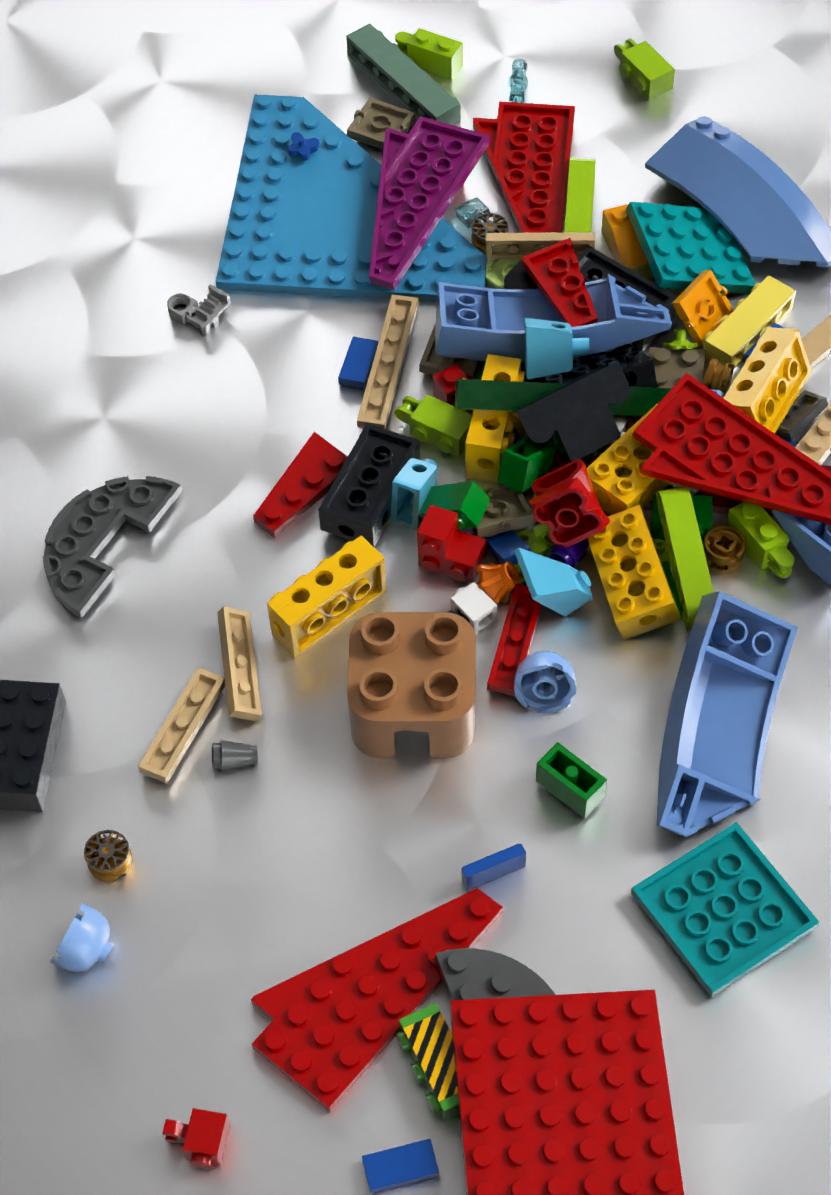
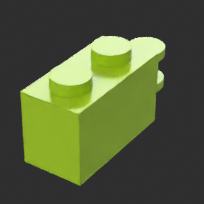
M418 28L414 34L405 31L395 34L396 45L407 57H411L414 63L427 73L452 81L463 66V43L421 28Z
M630 38L625 41V44L614 46V53L620 60L619 70L621 75L627 78L635 86L636 90L641 92L648 100L673 89L675 69L646 41L637 44Z
M428 394L422 401L406 396L402 400L403 405L397 407L394 414L399 420L410 425V435L421 442H427L438 447L444 453H451L460 457L465 450V442L472 414L461 409H455L454 406Z
M742 502L729 509L726 526L734 527L743 534L746 539L745 553L759 570L762 571L769 567L776 576L780 578L789 577L792 573L795 558L787 549L788 535L762 506Z

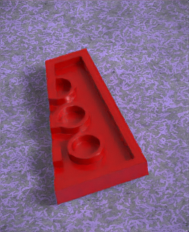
M571 238L521 257L523 268L562 322L569 323L571 327L598 323L590 294L587 292L585 280L579 268L577 256L573 251Z
M314 432L253 515L254 523L273 538H276L328 493L348 456Z

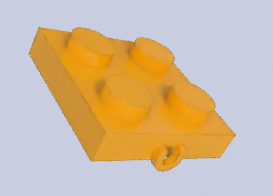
M711 269L703 270L672 303L694 343H698L697 348H703L702 342L706 334L710 331L713 332L719 326L722 318L725 315L729 316L734 311L726 297L727 289L719 285Z

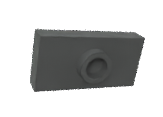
M804 390L793 402L775 434L793 441L829 405L827 398Z

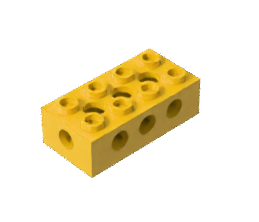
M767 327L754 350L746 359L739 374L734 378L729 390L723 396L725 400L774 434L812 373L798 329Z
M488 354L481 380L525 382L526 371H521V359ZM474 409L465 442L466 478L499 483L497 480L503 451L514 445L515 433H513L515 425L509 415L511 411Z
M658 404L587 467L600 507L609 515L640 505L641 509H643L653 500V493L663 490L671 483L640 473L641 466L653 454V451L632 437L634 430Z
M640 505L608 516L610 522L604 530L587 539L615 624L623 640L681 620Z
M362 535L354 541L344 544L336 554L330 558L323 559L315 569L306 575H301L295 580L293 585L283 592L276 593L267 603L272 636L294 659L387 591L385 557Z

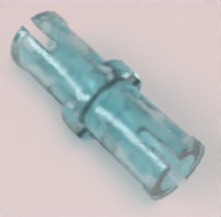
M516 59L512 62V74L508 81L510 87L509 102H525V89L528 87V78L526 76L528 64L523 59Z

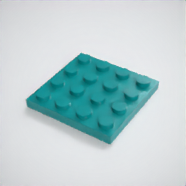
M629 202L626 208L627 214L658 287L686 289L703 270L711 269L719 285L725 287L727 292L751 293L755 286V281L735 238L705 208Z
M737 822L631 888L632 896L711 998L817 929L820 923Z

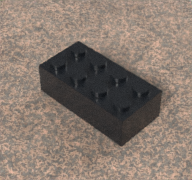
M0 680V809L43 812L66 705L60 683Z

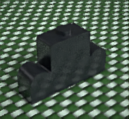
M619 361L608 362L509 412V415L523 441L527 443H543L552 438L562 461L572 462L585 456L587 459H591L603 452L602 447L621 437V433L608 405L623 403L629 396L630 387Z

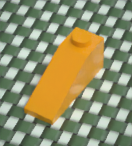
M628 204L603 210L601 233L614 260L654 283L653 273L626 211Z

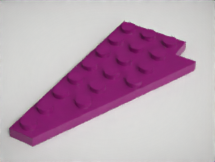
M421 116L409 134L389 128L385 130L369 272L371 284L395 291L490 144L489 135Z

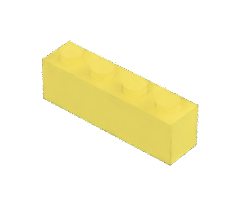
M769 275L761 284H755L750 295L746 299H741L734 311L729 316L725 315L720 321L719 326L713 332H708L704 337L702 346L706 350L705 360L710 363L711 359L714 358L721 364H735V369L742 362L743 355L764 334L767 327H771L774 323L778 324L792 310L796 290Z

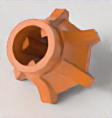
M506 562L501 565L489 563L486 566L480 564L476 568L479 575V581L476 584L479 589H482L496 604H499L500 600L507 603L510 600L512 589L521 580L517 567L511 562Z

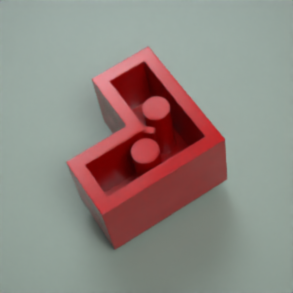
M433 505L429 506L417 531L418 566L430 572L449 575L458 581L473 583L478 575L476 568L483 564L486 557V539L459 531L458 513Z

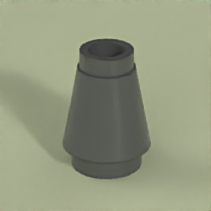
M220 740V743H212V768H220V771L257 764V745Z

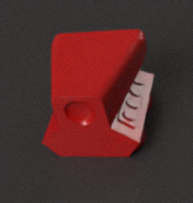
M581 459L572 461L533 482L532 490L537 497L529 500L528 503L533 508L535 520L545 524L550 530L549 537L555 544L567 548L602 532L609 524L610 520L600 507L586 465Z

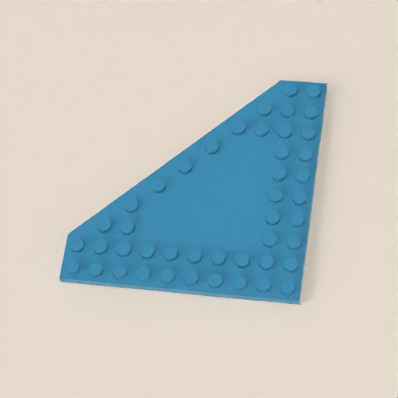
M254 94L216 277V287L218 289L391 299L393 294L418 298V301L437 302L438 282L485 288L487 257L441 218L395 291L371 284L369 272L381 164L304 97ZM293 133H301L304 139L317 138L320 148L316 152L311 153L308 160H303L299 154L290 156L288 146L292 144L291 136Z

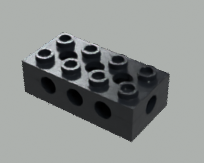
M590 246L577 257L585 282L604 279L608 273L616 278L615 284L624 289L627 286L632 287L646 296L645 301L655 307L661 304L669 310L671 322L675 319L676 310L672 303L677 299V296L658 287L655 283ZM660 333L632 342V345L643 351Z
M631 344L617 347L611 352L591 354L589 358L583 360L573 359V369L571 371L529 379V382L567 384L608 362L619 361L629 386L658 388L653 358Z
M366 423L318 509L320 530L351 541L362 535L375 547L391 517L392 481L409 459L415 458L420 460V440Z

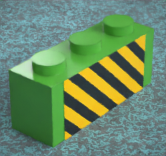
M434 1003L399 1019L400 1032L396 1034V1038L403 1053L409 1051L414 1063L410 1064L417 1082H424L429 1091L425 1097L432 1113L436 1114L439 1112L443 1122L459 1116L452 1033L437 1003Z

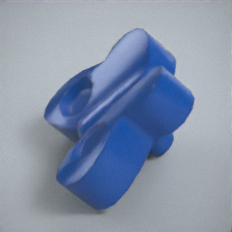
M295 132L291 136L292 144L288 146L290 156L299 154L303 160H308L310 154L320 148L319 140L317 138L304 139L301 133Z

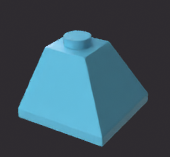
M519 547L514 550L533 600L566 617L594 598L590 590L591 581L584 571H578L565 563Z

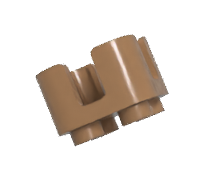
M377 612L366 615L356 622L349 637L347 699L352 740L362 753L374 758H393L395 756V733L399 731L427 732L429 734L430 756L432 758H453L461 755L471 746L475 738L476 638L473 627L466 619L449 612Z

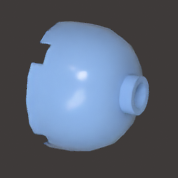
M538 651L528 655L518 665L515 675L514 692L516 699L527 709L528 705L539 708L537 710L539 713H552L566 708L570 704V699L576 694V678L573 667L565 657L556 652Z
M84 902L79 909L84 912V915L76 914L56 950L61 957L54 954L50 961L54 965L71 972L86 971L97 960L103 963L113 946L107 942L111 932L109 922L102 913Z

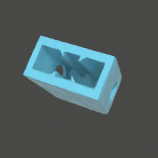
M524 318L525 371L527 379L571 371L573 369V355H589V338H573L572 328L569 323Z
M411 458L392 481L391 502L392 522L418 530L423 520L418 515L431 487L437 485L438 465L434 460L424 459L421 461Z

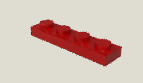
M516 584L514 587L487 682V690L515 696L514 679L517 668L529 655L542 604L532 599L526 585Z

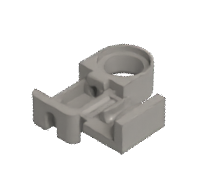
M211 284L208 286L209 294L207 299L204 298V302L200 301L199 306L195 299L182 293L172 295L167 301L168 312L172 319L182 325L186 322L201 329V334L204 337L211 332V327L216 328L219 325L218 316L231 304L229 294ZM177 304L187 305L185 309L180 311L173 309Z

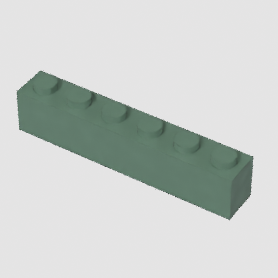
M369 23L346 35L347 55L407 110L415 112L417 119L421 116L454 126L461 123V104L458 99L445 91L441 84L436 83L425 70H422L414 63L411 57H407L395 43L388 40L382 31L377 30Z

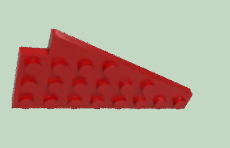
M499 101L497 119L473 118L474 131L489 135L490 144L484 154L520 233H563L575 106Z
M688 373L678 381L633 432L632 437L653 451V454L640 468L642 475L831 525V472Z
M476 888L253 996L251 999L252 1005L271 1019L272 1022L252 1043V1048L326 1110L331 1112L396 1037V1034L400 1032L399 1019L417 1012L443 982L434 958L435 953L451 949L473 948L503 913V907Z

